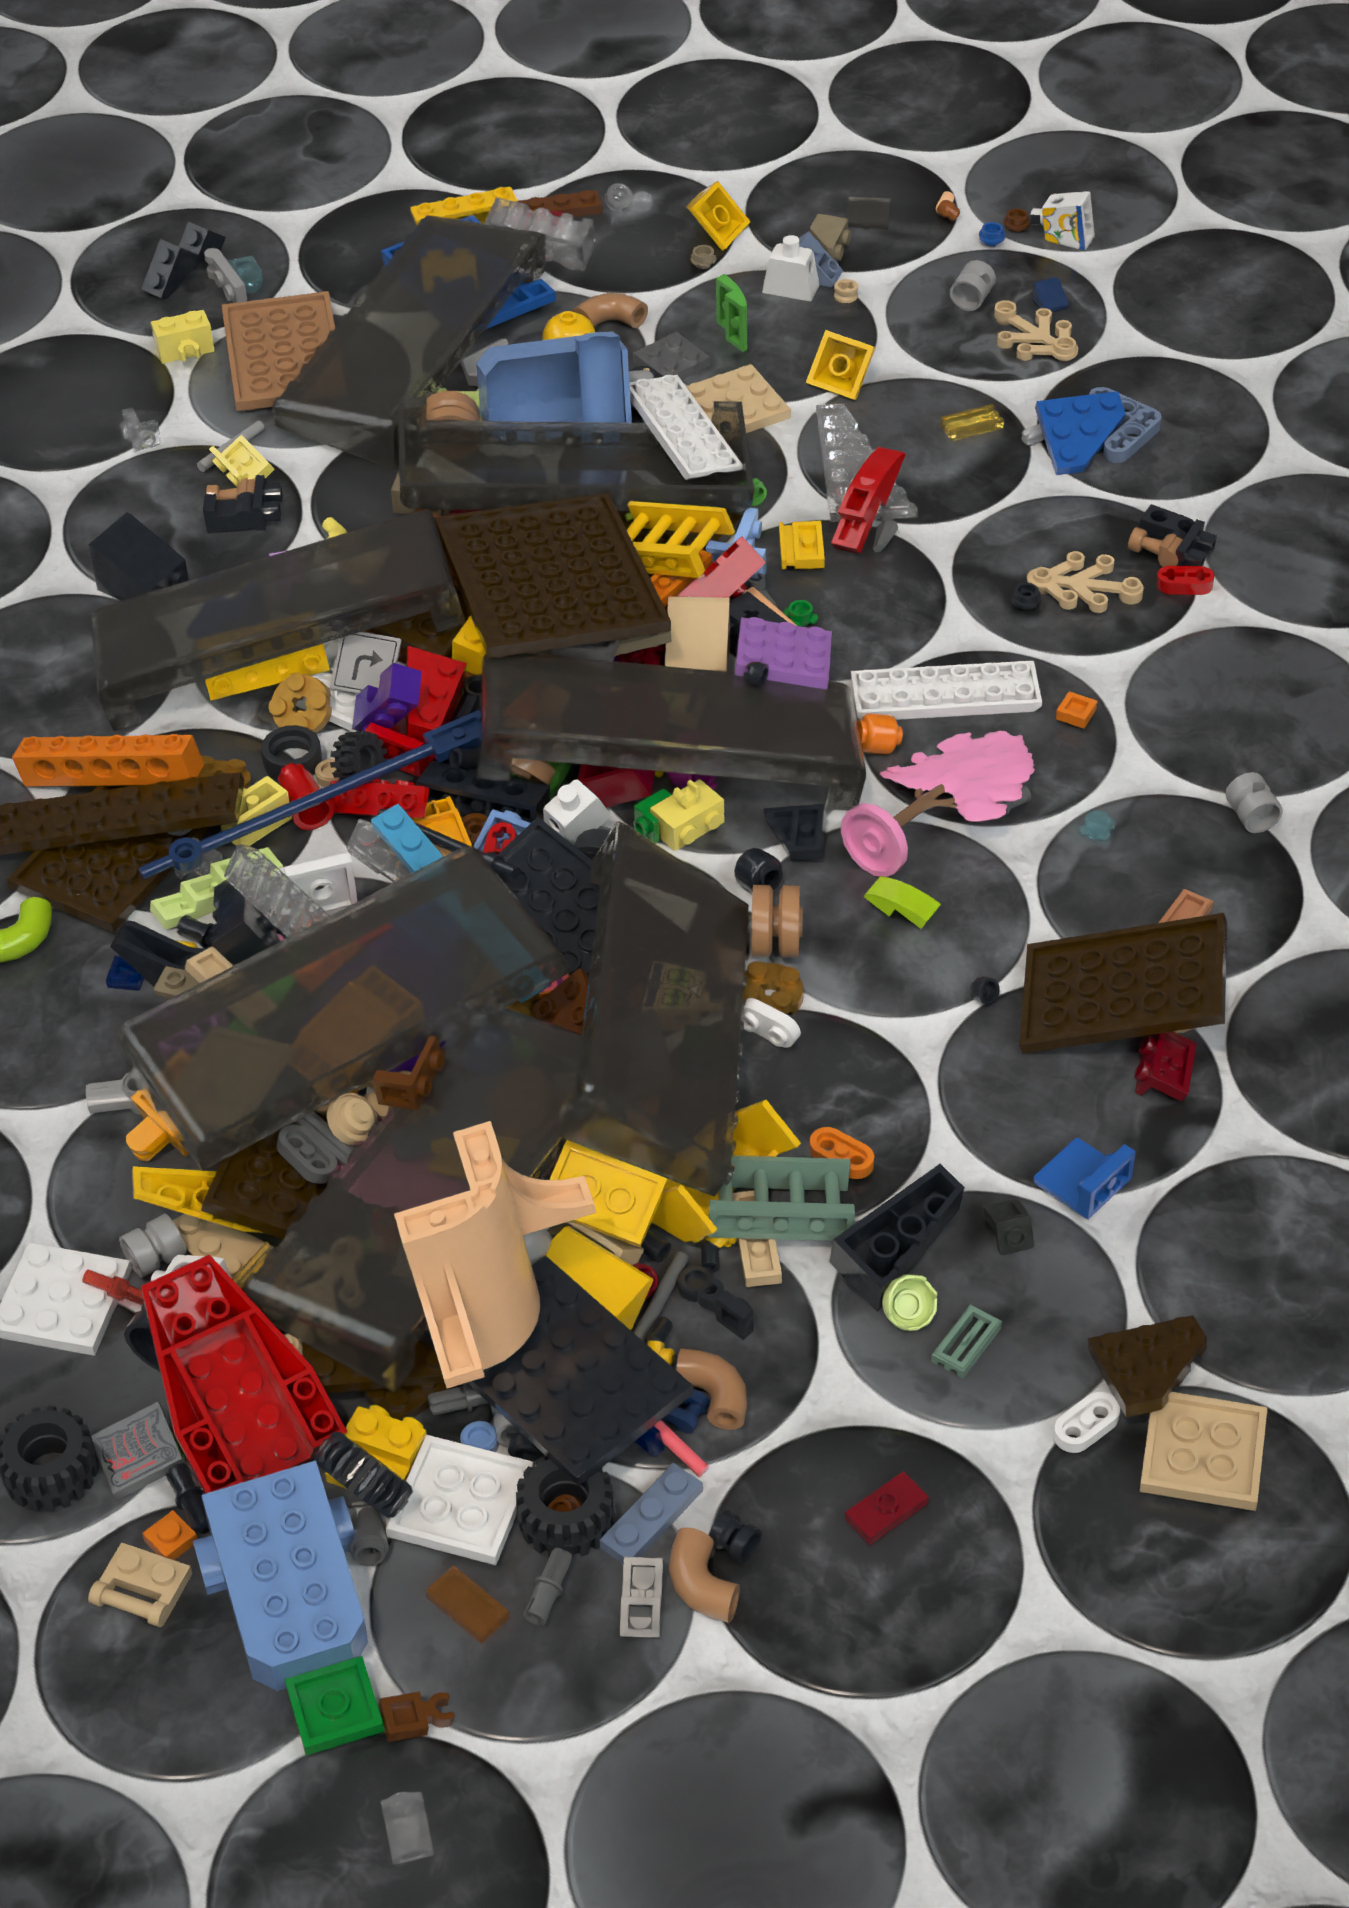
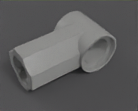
M136 1069L128 1072L121 1080L86 1085L87 1107L90 1114L130 1108L133 1113L141 1115L130 1097L152 1079L151 1074L146 1070Z

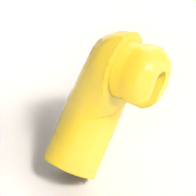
M329 517L322 524V528L329 535L324 540V545L335 552L343 543L344 538L348 536V533L335 519Z

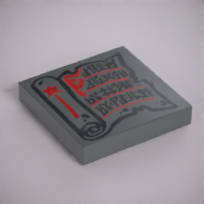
M159 1402L91 1435L105 1476L117 1501L166 1476V1473H169L168 1470L172 1466L180 1463L186 1464L165 1412Z

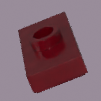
M903 1471L846 1511L845 1521L870 1546L928 1504L929 1496Z

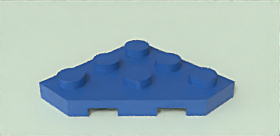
M1118 391L1036 401L1035 406L1056 475L1084 472L1096 453H1099L1106 439L1116 427L1120 426L1125 417V410Z

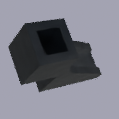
M188 221L179 246L160 239L141 289L163 299L169 298L194 266L205 260L204 252L207 249L216 248L221 252L226 237Z
M135 921L124 922L110 945L119 956L153 987H155L166 966L185 970L188 959L208 949L186 946Z

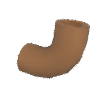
M606 293L583 301L572 312L586 316L594 327L602 322L615 320L633 328H638L647 317L648 306L641 300L625 294Z
M681 1348L676 1371L687 1379L693 1387L701 1388L709 1393L710 1405L707 1416L709 1422L718 1428L735 1430L742 1427L747 1410V1389L736 1367L719 1355L701 1350Z
M686 1527L679 1529L671 1549L668 1570L675 1592L690 1609L709 1618L730 1623L737 1608L740 1585L719 1579L709 1572L707 1566L714 1541L708 1534L695 1528Z

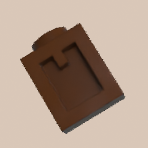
M429 1036L410 1075L399 1072L376 1071L372 1083L379 1105L419 1110L424 1098L430 1095L432 1082L437 1071L440 1072L445 1062V1054L440 1048L437 1036Z

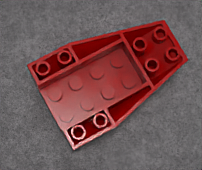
M210 1254L141 1286L174 1435L205 1494L306 1464L314 1459L320 1450V1445L333 1432L347 1434L344 1424L313 1367Z

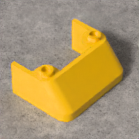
M767 1100L719 1117L704 1128L658 1174L667 1178L668 1183L651 1222L684 1243L689 1241L693 1243L699 1242L705 1236L713 1234L717 1230L716 1226L708 1218L709 1200H719L718 1187H706L708 1155L776 1157L780 1153L797 1148L801 1142Z

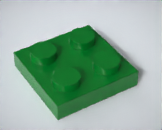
M363 1656L284 1679L306 1756L384 1732L383 1722Z

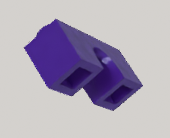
M392 663L380 674L379 688L367 685L356 695L352 730L365 732V729L371 722L389 729L396 725L418 706L422 671Z

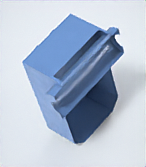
M613 331L593 332L581 336L489 347L476 362L480 416L489 431L504 443L581 433V445L585 451L595 450L600 445H613L615 447L626 445L625 432L632 431L628 349L621 342L620 336Z
M316 1461L203 1494L202 1499L211 1535L193 1540L194 1549L207 1595L225 1589L228 1591L252 1679L279 1691L286 1688L284 1680L286 1678L361 1656L368 1644L365 1618L345 1557V1553L350 1551L354 1528L343 1495L332 1499L327 1498Z

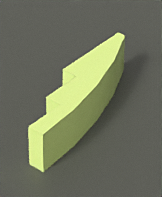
M268 847L211 863L210 874L181 882L179 893L152 900L150 911L165 930L176 927L184 915L198 919L215 911L216 908L213 905L214 887L245 866L254 875H261L267 882L279 874L278 868H282L283 865Z

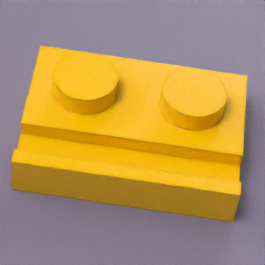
M821 521L792 522V525H783V522H779L782 569H786V566H795V569L824 568L825 558Z

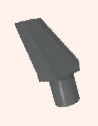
M889 513L881 516V524L877 526L873 546L874 552L883 550L899 528Z

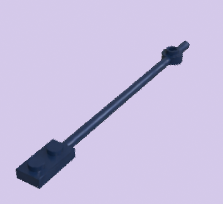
M477 710L424 733L423 739L425 744L232 828L199 842L192 838H180L170 845L169 855L139 867V873L144 880L172 867L180 871L193 870L201 864L203 860L202 854L430 755H433L438 763L449 759V753L453 748L472 749L475 746L493 740L494 730L481 712Z

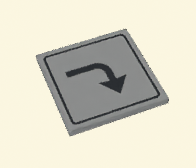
M342 628L330 689L358 694L367 685L379 688L380 674L392 663H398L402 639Z

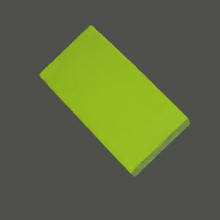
M880 876L864 895L865 899L889 917L897 910L920 929L923 928L941 905L917 888L884 876Z

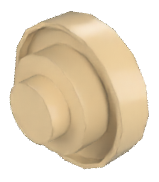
M345 1093L332 1101L328 1107V1126L333 1135L341 1142L350 1146H359L371 1139L376 1133L378 1127L377 1114L371 1103L364 1097L356 1093Z

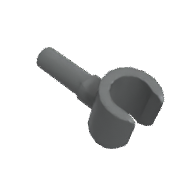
M757 574L758 581H752L751 578L748 579L749 589L755 587L778 607L766 590V580L763 574Z

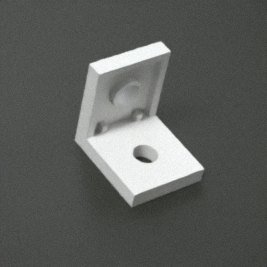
M349 853L278 868L279 878L295 930L296 921L306 920L312 914L321 917L329 916V919L334 920L333 915L345 913L347 910L358 906L352 860ZM319 886H323V887H324V888H322V889H320V890H315V889H316L317 887H319Z

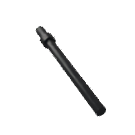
M380 809L377 815L383 813L387 809ZM414 822L432 844L481 865L483 870L494 875L500 873L513 880L519 878L521 869L506 862L502 856L493 852L485 853Z

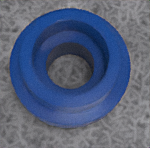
M996 222L985 223L979 231L980 241L988 246H996L1005 240L1003 226Z

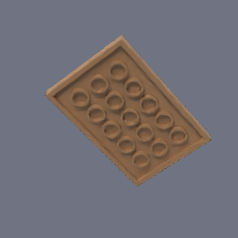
M329 291L222 305L237 411H252L259 408L281 407L289 404H305L312 401L335 400L347 397Z

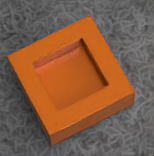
M1069 691L1056 710V719L1085 729L1097 710L1098 701Z
M173 1510L142 1533L144 1542L157 1555L172 1560L177 1559L193 1547V1540L198 1539L197 1534Z

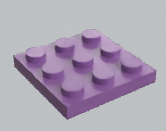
M741 617L735 675L743 676L744 672H750L746 665L751 662H762L769 665L767 680L827 689L832 631H826L820 627L807 628L795 626L789 622H768L757 617Z

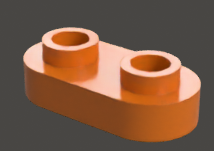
M822 1127L811 1134L810 1154L813 1158L850 1159L849 1178L852 1179L865 1178L873 1171L874 1153L869 1146L832 1127Z

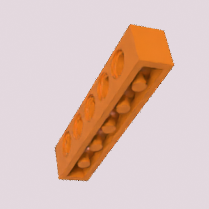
M145 734L140 736L88 735L84 737L32 736L23 738L12 756L24 786L149 785L162 781L170 782L198 777L204 766L193 735Z

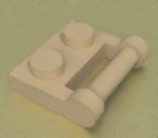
M121 1542L100 1580L92 1585L88 1601L99 1607L106 1604L148 1619L149 1624L162 1627L192 1576L191 1566ZM115 1586H118L130 1590L132 1592L156 1599L158 1601L152 1604L150 1602L123 1594L113 1589L115 1588Z

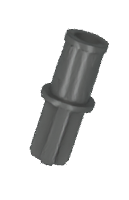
M467 1383L462 1384V1387L428 1395L429 1407L433 1415L466 1408L470 1412L472 1407L489 1403Z
M554 1548L542 1575L534 1579L533 1585L535 1587L522 1613V1616L528 1622L538 1626L546 1624L556 1598L563 1593L561 1584L571 1563L572 1554L561 1548Z

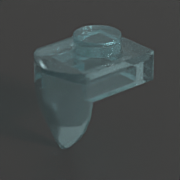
M253 256L228 261L245 284L247 293H255L261 288L264 278L263 271L257 265Z

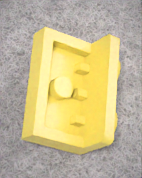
M242 435L222 453L214 446L209 448L215 455L212 462L223 473L227 470L229 471L226 476L236 487L246 477L248 479H255L256 475H264L266 478L275 470Z

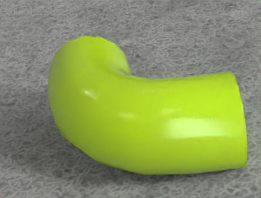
M32 897L22 901L18 921L8 928L0 929V963L16 960L31 953L45 940L52 922V906L47 900Z

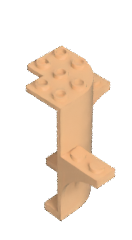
M491 1121L453 1132L470 1191L394 1214L447 1389L485 1377L483 1370L504 1362L518 1351L530 1337L536 1326L540 1313V1296L523 1235L596 1213L585 1176L565 1180H540L521 1175L511 1169L502 1159Z

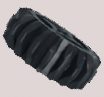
M333 1432L320 1445V1450L314 1457L317 1465L382 1515L394 1518L409 1502L408 1499L413 1493L411 1485L341 1432Z

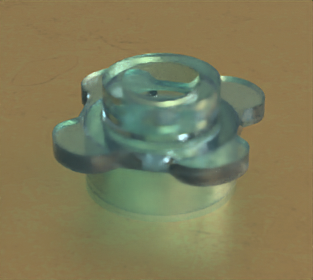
M1091 811L1085 816V824L1079 827V833L1084 837L1089 836L1091 839L1105 842L1109 840V832L1115 828L1116 822L1104 811Z

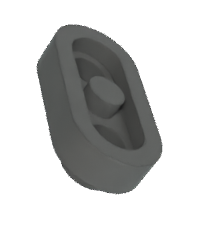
M288 1125L281 1129L276 1144L278 1152L306 1180L318 1184L329 1182L334 1177L337 1167L335 1155L309 1129L303 1126Z

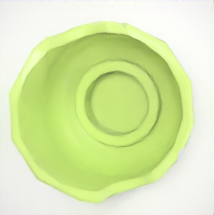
M902 1275L891 1281L883 1293V1311L887 1319L900 1330L917 1331L930 1324L937 1312V1291L924 1276Z

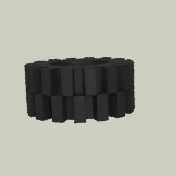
M346 732L345 735H340L338 737L339 741H335L333 744L336 751H331L330 757H335V762H330L331 768H336V771L332 773L334 778H339L338 781L387 761L388 758H383V754H386L387 750L386 748H381L384 743L382 739H377L378 735L371 732ZM359 752L361 755L360 768H358L357 756Z

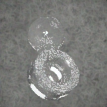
M621 183L611 185L605 194L606 205L616 212L626 210L629 205H632L636 211L645 212L652 207L653 203L652 197L647 192L641 191L632 195L631 190Z

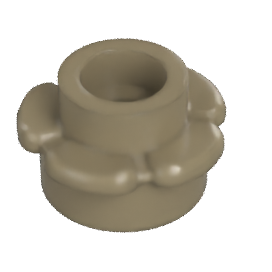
M708 245L696 246L690 259L691 263L699 269H707L711 266V263L713 264L717 260L713 248Z

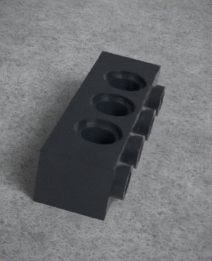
M431 761L417 780V786L429 788L427 803L450 796L455 808L458 809L460 816L463 817L472 813H480L489 817L492 809L502 813L508 810L519 815L523 821L532 823L537 817L543 820V809L550 802V785L465 767L453 768L450 764L438 763L437 761Z

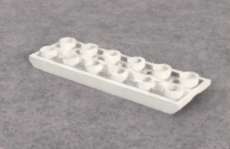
M664 375L660 378L639 379L635 382H629L631 403L685 480L700 478L715 472L730 473L743 469L740 460L678 375Z
M1034 661L851 671L856 714L859 719H862L867 713L889 714L894 716L896 720L1034 712L1042 706Z

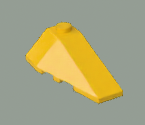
M133 1166L134 1199L240 1231L263 1233L201 1211L203 1201L217 1171Z

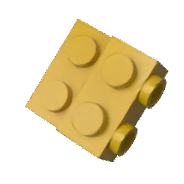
M371 1405L369 1409L358 1406L346 1426V1436L365 1449L405 1481L427 1435L426 1429L423 1428V1425L418 1420L411 1417H405L402 1421L390 1417L384 1408L377 1405ZM327 1472L325 1473L327 1482L347 1489Z

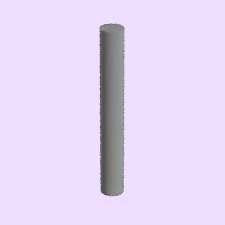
M259 420L217 450L222 453L240 435L247 441L251 440L265 429L264 424ZM210 453L197 462L198 469L201 472H205L215 465L212 462L215 455Z

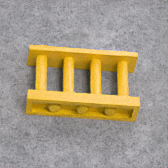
M636 501L628 503V508L634 519L627 529L632 542L643 528L652 529L642 542H633L649 574L700 578L705 572V568L699 553L714 534L733 535L735 532L725 508ZM666 530L675 531L666 544H656ZM690 532L699 533L690 546H680Z
M315 610L197 640L205 669L203 676L210 700L278 684L293 673L314 675L330 671L323 641L320 642L322 637Z

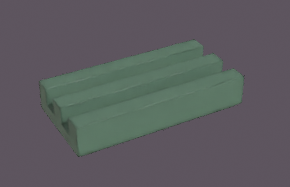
M969 1305L933 1352L931 1362L937 1366L939 1363L944 1364L945 1370L949 1372L955 1370L957 1371V1376L964 1379L1001 1330L1002 1321ZM974 1317L979 1319L963 1338L951 1356L947 1355L948 1351ZM987 1324H989L987 1329L984 1331V1333L981 1335L978 1341L974 1344V1346L971 1348V1350L968 1352V1354L965 1356L962 1362H960L959 1360L962 1358V1356L965 1354V1352L968 1350L971 1344L975 1341V1339L978 1337V1335L981 1333L984 1327Z

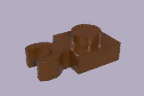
M420 1691L380 1698L378 1707L387 1742L425 1736L429 1730L428 1724L439 1728L452 1725L455 1717L454 1712L441 1713L437 1710L438 1707L448 1705L449 1693H436L429 1701L422 1702Z

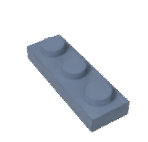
M672 1463L600 1539V1549L622 1564L624 1557H642L703 1492V1482L675 1463Z

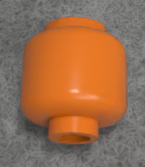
M867 713L861 720L857 721L854 728V741L867 754L889 755L894 751L896 745H900L903 737L902 727L898 726L895 717L889 714Z

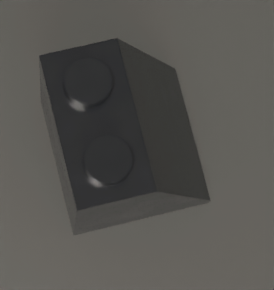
M127 512L88 544L97 590L151 615L189 583L186 560Z

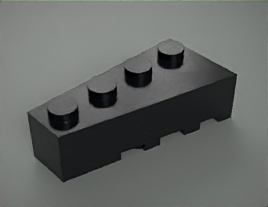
M245 866L214 887L213 905L216 910L213 911L212 917L217 923L212 925V933L215 936L211 938V944L251 983H254L283 963L280 951L283 945L276 934L278 925L271 913L273 905L267 897L269 887L261 875H254Z
M941 1163L834 1238L829 1262L878 1312L882 1307L883 1293L891 1281L902 1275H907L959 1211L965 1187Z

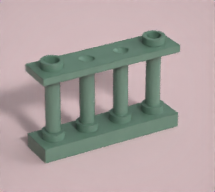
M708 1155L706 1187H718L719 1200H709L708 1218L716 1226L717 1230L713 1234L708 1235V1237L833 1241L834 1238L854 1225V1204H841L840 1191H848L850 1159ZM733 1188H754L755 1201H733ZM768 1189H790V1202H769ZM804 1190H825L826 1203H805Z

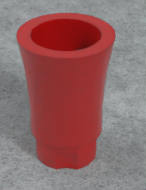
M287 764L281 769L278 776L279 785L288 791L289 802L321 789L312 774L302 764ZM331 798L292 815L294 823L303 830H313L324 826L334 814V801Z

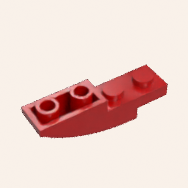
M878 447L863 463L839 507L838 513L841 519L831 542L834 548L861 554L879 506H886L906 456L904 452Z

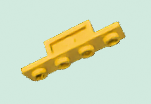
M499 187L491 191L474 192L467 196L450 197L432 203H421L418 206L411 207L410 210L416 225L437 222V228H440L471 215L483 225L490 224L489 211L516 206L517 198L511 187Z

